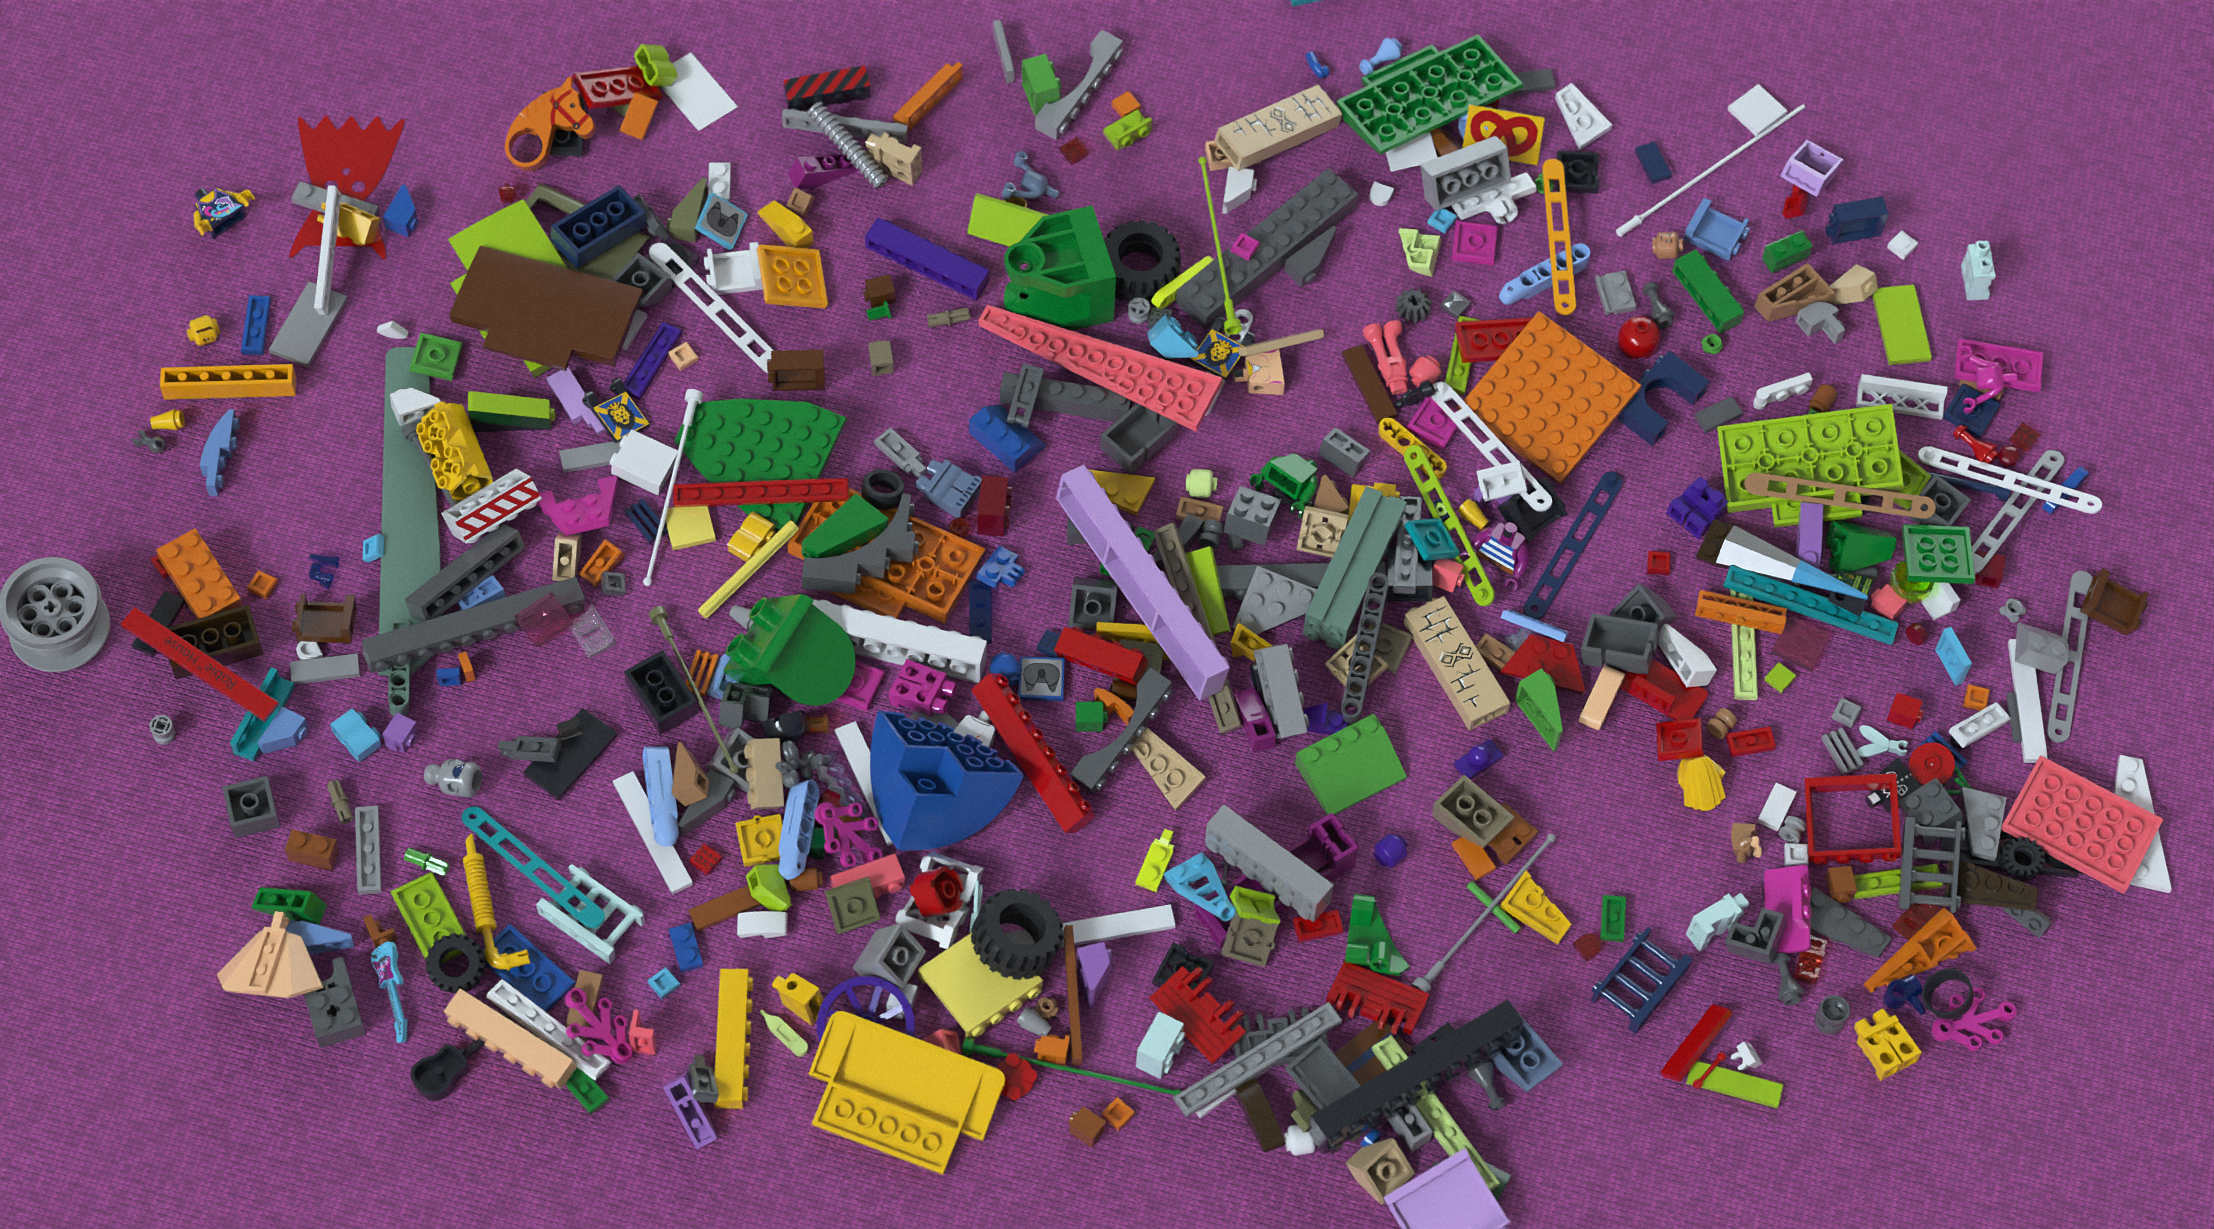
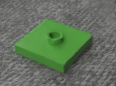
M420 332L409 371L452 381L463 342Z

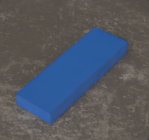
M249 295L241 345L242 355H264L271 306L270 296Z

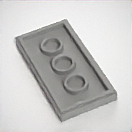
M312 282L307 283L269 348L271 354L307 368L310 367L348 301L346 295L330 290L328 314L319 315L314 309L317 284Z

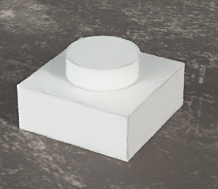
M1901 231L1888 243L1887 248L1904 260L1917 247L1918 242Z

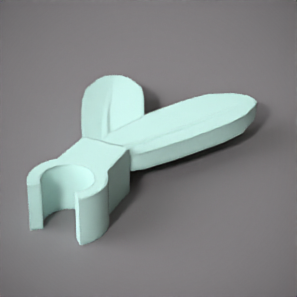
M1865 725L1860 726L1861 734L1871 741L1872 744L1860 747L1856 751L1859 757H1872L1886 751L1897 753L1899 756L1906 755L1907 750H1901L1899 747L1904 746L1906 748L1908 746L1907 741L1890 740L1889 742L1885 736L1874 728Z
M976 880L974 914L972 913L970 924L971 933L972 925L981 909L983 885L979 886V880Z

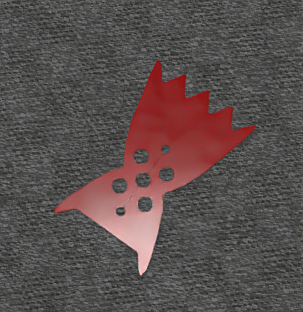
M325 115L314 129H311L301 117H298V128L306 169L313 186L325 189L324 185L326 182L335 181L342 195L344 194L365 202V199L376 188L388 167L405 120H400L387 131L380 118L376 116L362 130L354 117L350 116L341 128L336 129L329 117ZM344 168H348L350 170V173L348 175H344L342 173V170ZM356 181H361L365 184V188L361 192H355L352 190V184ZM314 209L311 211L295 238L290 250V258L305 246H321L324 224L319 222L317 218L322 212ZM379 227L374 241L364 246L353 243L352 239L348 237H336V246L372 247L382 259L385 260L386 258L385 246Z

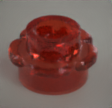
M505 183L504 186L499 187L501 201L503 203H513V200L516 198L514 186H509V183Z
M958 517L950 522L948 529L950 533L964 538L968 535V531H970V525L964 518Z

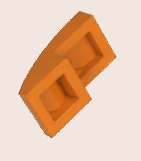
M1101 688L1094 690L1095 702H1103V710H1107V716L1115 711L1122 721L1128 725L1134 710L1116 695Z

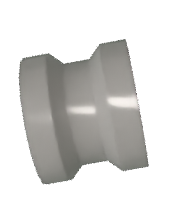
M1140 297L1130 301L1128 317L1131 322L1143 324L1149 319V302Z
M1788 816L1784 821L1785 826L1779 830V836L1789 843L1798 844L1801 839L1800 835L1805 832L1807 826L1801 819Z

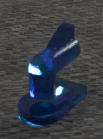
M310 554L309 560L316 563H312L309 578L318 581L326 589H329L333 581V575L320 572L321 564L338 568L339 557H323Z

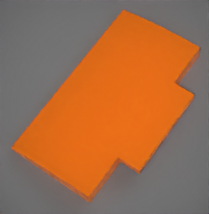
M849 488V499L854 494H858L860 497H862L860 492H857ZM847 501L814 502L799 525V530L788 542V553L804 560L801 554L802 541ZM898 509L877 510L889 518V525ZM909 516V522H912V532H915V541H919L918 554H913V562L890 560L889 570H885L884 578L861 576L860 586H856L855 594L829 592L881 616L890 615L898 619L905 606L945 624L985 553V548L916 517ZM872 539V540H870V541H868V542H866V543H864V544H862V545H860V546H858V547H856V548H854V549H852V550H850V551H848V552H846V553H844V554H847V553L856 551V550H858L859 548H861V547H863V546L869 544V543L872 542L874 539Z

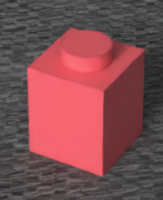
M1437 559L1432 570V585L1453 593L1456 586L1461 587L1465 574H1462L1464 565L1449 559Z
M1886 584L1882 589L1878 588L1872 594L1871 599L1873 600L1870 608L1881 617L1894 621L1905 609L1908 599Z

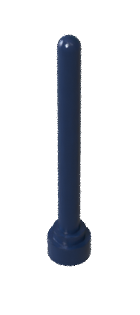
M1927 472L1931 475L1929 481L1934 477L1936 473ZM1937 474L1952 486L1995 494V497H1999L1998 500L2008 501L2010 489Z

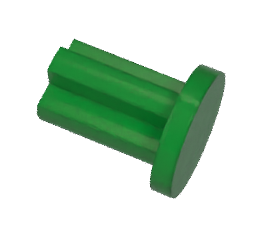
M887 300L883 301L884 305L866 310L869 321L888 316V319H892Z

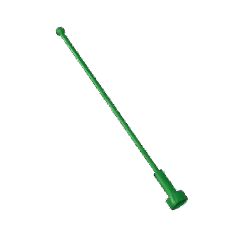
M965 1037L962 1055L971 1057L972 1053L1000 1058V1056L1007 1057L1009 1053L1001 1052V1049L975 1044L974 1038ZM1019 1056V1058L1026 1060L1028 1063L1172 1094L1174 1096L1182 1092L1181 1089H1166Z

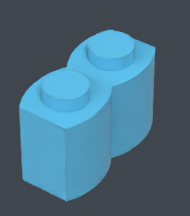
M350 709L332 722L330 726L338 740L360 762L381 747V735L376 728H370L366 724L367 719L360 711L357 713L354 709Z

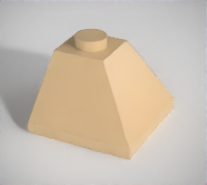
M1393 1138L1362 1147L1346 1162L1355 1180L1380 1204L1385 1202V1196L1400 1188L1415 1174Z

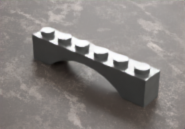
M1152 668L1148 669L1137 684L1136 707L1126 729L1107 747L1083 756L1070 773L1072 781L1093 795L1097 790L1101 791L1107 783L1106 778L1111 772L1115 773L1121 764V758L1124 754L1127 756L1131 752L1136 738L1144 735L1147 730L1146 725L1151 719L1154 720L1158 716L1163 702H1168L1171 699L1174 688L1170 680Z

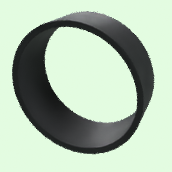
M1947 968L1935 972L1927 979L1922 989V1000L1925 1006L1936 1016L1942 1019H1955L1964 1015L1970 1009L1974 1000V992L1966 974L1957 969ZM1948 980H1960L1969 986V994L1966 1001L1956 1010L1937 1012L1933 1009L1931 1004L1932 994L1941 983Z

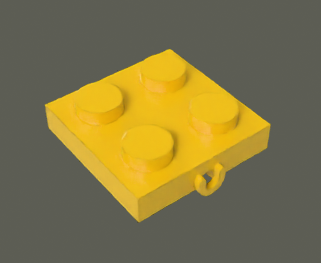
M780 814L766 817L756 815L751 820L735 823L744 867L780 860L779 842L783 826Z

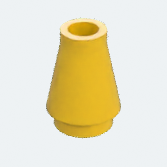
M173 409L160 415L152 416L150 423L153 430H179L185 426V418L182 410L177 411Z
M1467 499L1457 510L1461 518L1476 526L1480 531L1490 522L1475 501L1472 502L1470 499Z

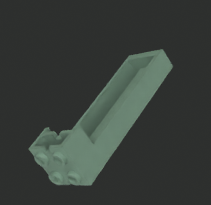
M1368 486L1365 487L1306 612L1303 635L1308 639L1327 641V646L1332 649H1341L1348 642L1354 629L1355 619L1365 599L1369 578L1374 573H1377L1404 516L1406 501L1393 496L1388 498L1383 496L1382 492Z

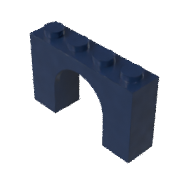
M1671 351L1665 356L1661 355L1655 361V366L1651 370L1648 368L1641 375V380L1638 381L1641 384V389L1616 418L1651 446L1666 433L1669 422L1648 406L1644 395L1655 388H1668L1675 391L1691 405H1694L1707 392L1710 382Z

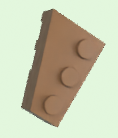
M1807 263L1760 292L1755 308L1767 322L1797 315L1799 310L1811 303L1826 302L1831 304L1835 292Z

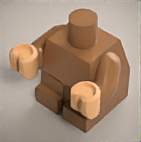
M1733 823L1731 838L1734 854L1737 856L1736 861L1738 863H1745L1746 857H1750L1751 854L1755 857H1761L1762 849L1759 846L1760 841L1757 837L1756 825Z

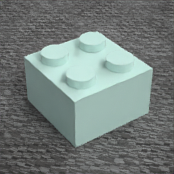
M1158 1012L1137 1050L1136 1067L1159 1079L1162 1078L1164 1072L1168 1074L1174 1063L1172 1061L1174 1054H1179L1184 1045V1023Z

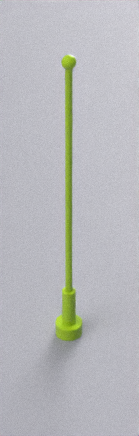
M1200 157L1198 162L1202 167L1226 298L1224 305L1227 320L1224 322V329L1226 334L1234 335L1242 331L1241 321L1235 317L1233 301L1229 296L1205 165L1207 159Z

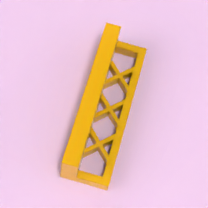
M1097 622L1096 634L1105 640L1117 642L1123 639L1159 644L1146 625ZM1164 651L1163 660H1170Z

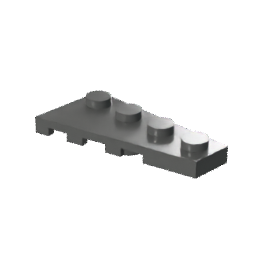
M1814 887L1811 891V933L1829 937L1831 941L1836 943L1842 942L1850 945L1852 949L1879 958L1891 941V937Z

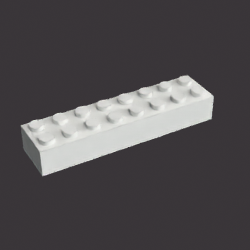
M814 600L812 602L813 605L844 629L857 655L904 665L906 659L935 669L938 672H944L949 677L974 683L981 681L987 661V641L978 636L969 637L961 635L957 631L948 632L940 630L935 626L927 627L910 620H898L890 615L881 616L869 610L860 611L848 605H835L827 600Z

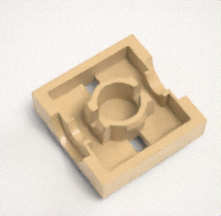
M1305 506L1296 550L1332 558L1346 530L1349 515ZM1323 517H1327V518H1328V522H1327V523H1326V522H1322Z
M1357 634L1325 663V667L1345 687ZM1366 644L1359 648L1361 651L1370 650ZM1345 652L1349 655L1347 659L1342 656ZM1377 655L1374 657L1369 685L1388 668V664ZM1363 665L1355 668L1357 672H1364L1367 669ZM1354 686L1350 691L1352 693H1360L1362 689Z

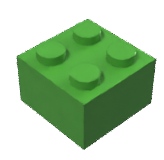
M1046 54L1022 60V86L1035 117L1046 102L1052 104L1061 100L1059 92L1062 89L1059 78H1055L1054 64L1048 60Z

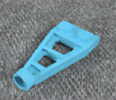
M1203 852L1164 873L1165 880L1178 894L1216 915L1223 921H1228L1234 917L1236 908L1228 900L1213 863ZM1204 876L1209 880L1208 884L1197 890L1188 886ZM1215 890L1219 895L1211 901L1203 898Z

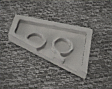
M1962 787L1960 793L1964 803V815L1967 819L1971 854L1974 857L1995 861L2006 797Z

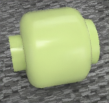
M1192 469L1190 474L1186 475V491H1189L1192 497L1209 498L1212 490L1216 491L1217 478L1213 477V473L1209 469Z

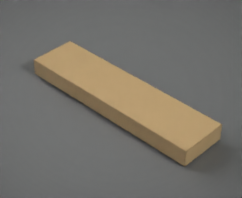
M1323 329L1310 330L1237 348L1238 354L1240 356H1249L1323 338L1324 333Z

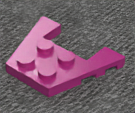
M617 475L597 480L600 494H589L583 498L568 499L556 504L551 490L539 493L542 499L537 501L536 505L542 508V512L545 515H549L552 518V522L565 536L609 526L613 511V500L616 497V487H618Z

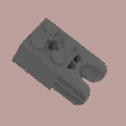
M343 957L333 960V975L328 980L321 982L324 988L304 994L320 1048L366 1035Z

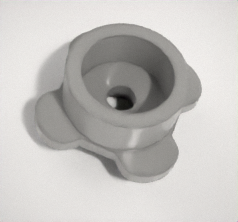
M2010 598L2005 606L2000 607L1999 612L2001 615L2007 616L2010 622L2016 623L2020 615L2025 614L2026 608L2020 601Z

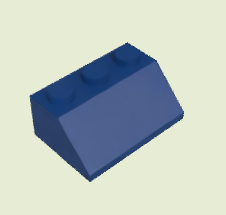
M1000 404L984 406L969 419V433L1016 473L1039 453L1046 444L1029 429L1022 427V424L1016 422L1014 424L1007 423L1009 412Z

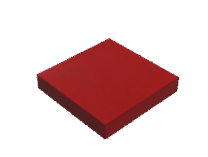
M1701 718L1656 723L1658 761L1704 756Z

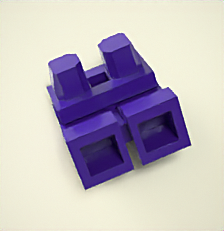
M1699 477L1682 495L1670 502L1666 514L1681 526L1685 523L1684 528L1699 540L1709 530L1713 520H1718L1722 516L1728 501L1724 499V495L1720 491L1713 490L1708 486L1705 479Z

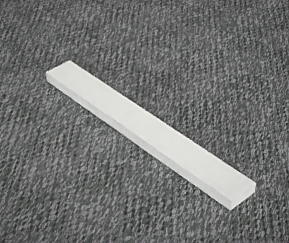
M1171 904L1062 923L1063 930L1065 925H1073L1074 946L1175 928ZM1026 930L1005 933L1009 939L1023 945L1035 944L1032 936ZM1064 938L1060 948H1064Z

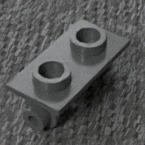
M2003 909L2038 938L2052 924V921L2049 920L2050 917H2047L2038 909L2036 912Z

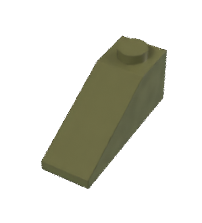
M702 178L673 210L672 218H668L667 230L670 231L671 239L696 243L698 230L695 229V226L704 208L708 192L707 178Z

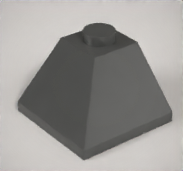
M1641 583L1610 612L1613 617L1656 623L1658 633L1663 624L1669 625L1677 617L1663 598Z

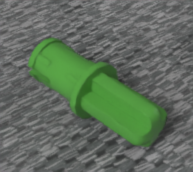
M412 847L407 849L404 856L405 861L421 866L422 870L428 869L443 876L450 869L449 863L433 857L431 853L425 854Z

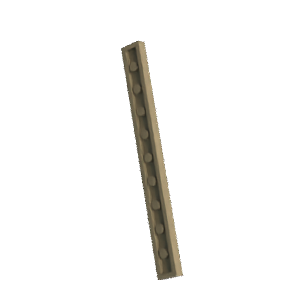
M1172 522L1153 531L1172 588L1178 591L1184 605L1190 608L1194 619L1203 626L1207 637L1215 643L1176 524ZM1226 677L1222 690L1208 697L1219 731L1223 735L1243 727Z

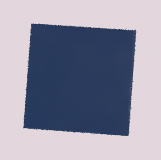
M1962 384L1943 414L1942 419L1957 427L1960 425L1967 426L1966 431L1981 438L2001 403L1990 398L1976 405L1972 413L1966 414L1963 411L1964 408L1972 406L1970 404H1963L1964 399L1972 398L1974 400L1981 396L1982 393Z

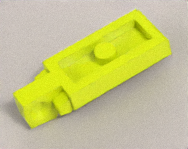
M1164 829L1160 840L1155 838L1138 874L1135 885L1154 892L1158 891L1173 855L1174 845L1170 844L1173 838V831Z

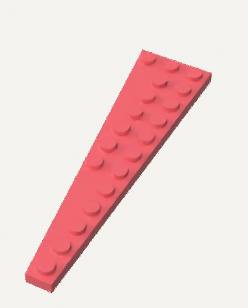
M990 305L986 306L978 320L980 327L1195 432L1200 427L1223 383L1222 377Z

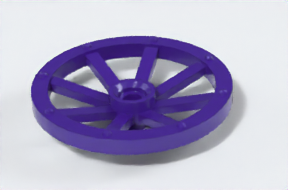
M862 976L842 982L827 995L818 1013L817 1035L819 1042H821L826 1029L827 1016L831 1017L836 1012L830 1010V1007L845 991L858 1017L881 1024L904 1011L906 1017L905 1034L914 1037L915 1017L907 997L895 985L877 977ZM861 985L876 986L867 1014L864 1013L852 989L853 987ZM885 989L897 998L900 1005L875 1018L882 990Z

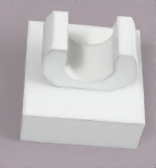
M1746 1042L1738 1045L1737 1049L1739 1052L1731 1056L1732 1060L1742 1057L1743 1063L1737 1067L1741 1071L1746 1070L1748 1067L1757 1068L1763 1064L1752 1045Z

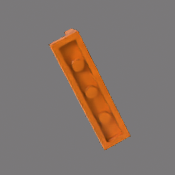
M957 62L952 67L946 63L893 115V121L908 125L909 132L963 79V65Z
M1700 590L1694 616L1782 635L1786 622L1787 608Z

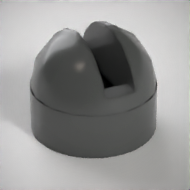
M1228 535V546L1231 551L1240 550L1245 543H1241L1242 538L1236 535Z

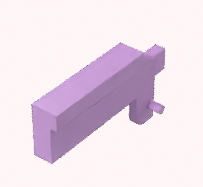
M567 367L566 371L560 370L546 378L550 388L574 425L584 419L589 428H594L597 435L606 431L591 409L583 404L582 399L585 397V393L569 367Z

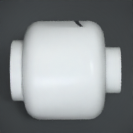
M1298 1124L1288 1127L1287 1132L1284 1133L1287 1151H1291L1294 1156L1310 1154L1315 1151L1316 1143L1308 1132L1304 1133Z

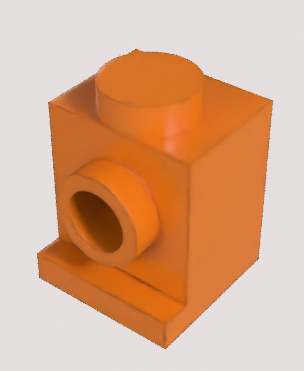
M1041 1035V1039H1036L1034 1052L1038 1053V1060L1065 1066L1070 1036L1065 1035V1039H1060L1056 1035Z

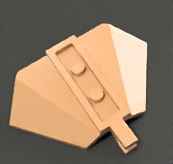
M275 911L271 927H264L263 931L258 932L217 973L223 989L228 992L292 998L324 987L302 937L286 931L289 918L285 917L284 912Z

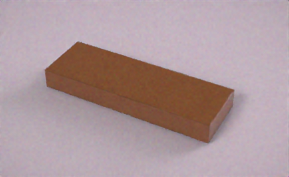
M746 885L688 910V913L697 932L738 916V913H745L761 906V903L751 896L749 886Z

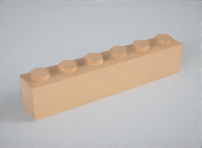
M462 989L458 990L443 1011L448 1017L447 1022L457 1029L460 1026L467 1030L465 1033L476 1041L478 1038L485 1041L484 1045L495 1053L499 1050L504 1054L503 1057L512 1064L518 1062L523 1066L522 1070L531 1076L537 1074L542 1078L541 1082L550 1088L555 1086L561 1090L577 1068L571 1058Z

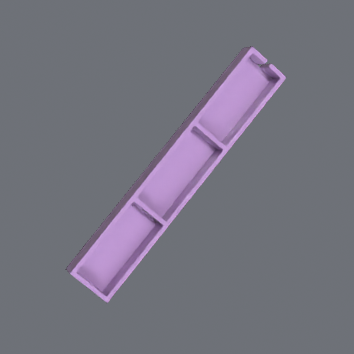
M1085 465L1062 474L1056 496L1057 501L1199 701L1221 691L1230 668L1228 661L1217 651L1214 641L1207 637L1203 626L1194 619L1190 608L1184 605L1178 591L1169 584L1165 573L1156 566L1153 556L1146 552L1142 541L1138 537L1136 538L1132 532L1130 524L1123 520L1117 506L1108 499L1105 489L1098 485L1094 474L1088 471Z

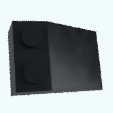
M581 95V108L588 115L589 107ZM558 128L554 134L550 155L583 157L585 139L579 137L575 130L566 131ZM541 140V145H540V154H541V152H542V147H543V145H542V140Z

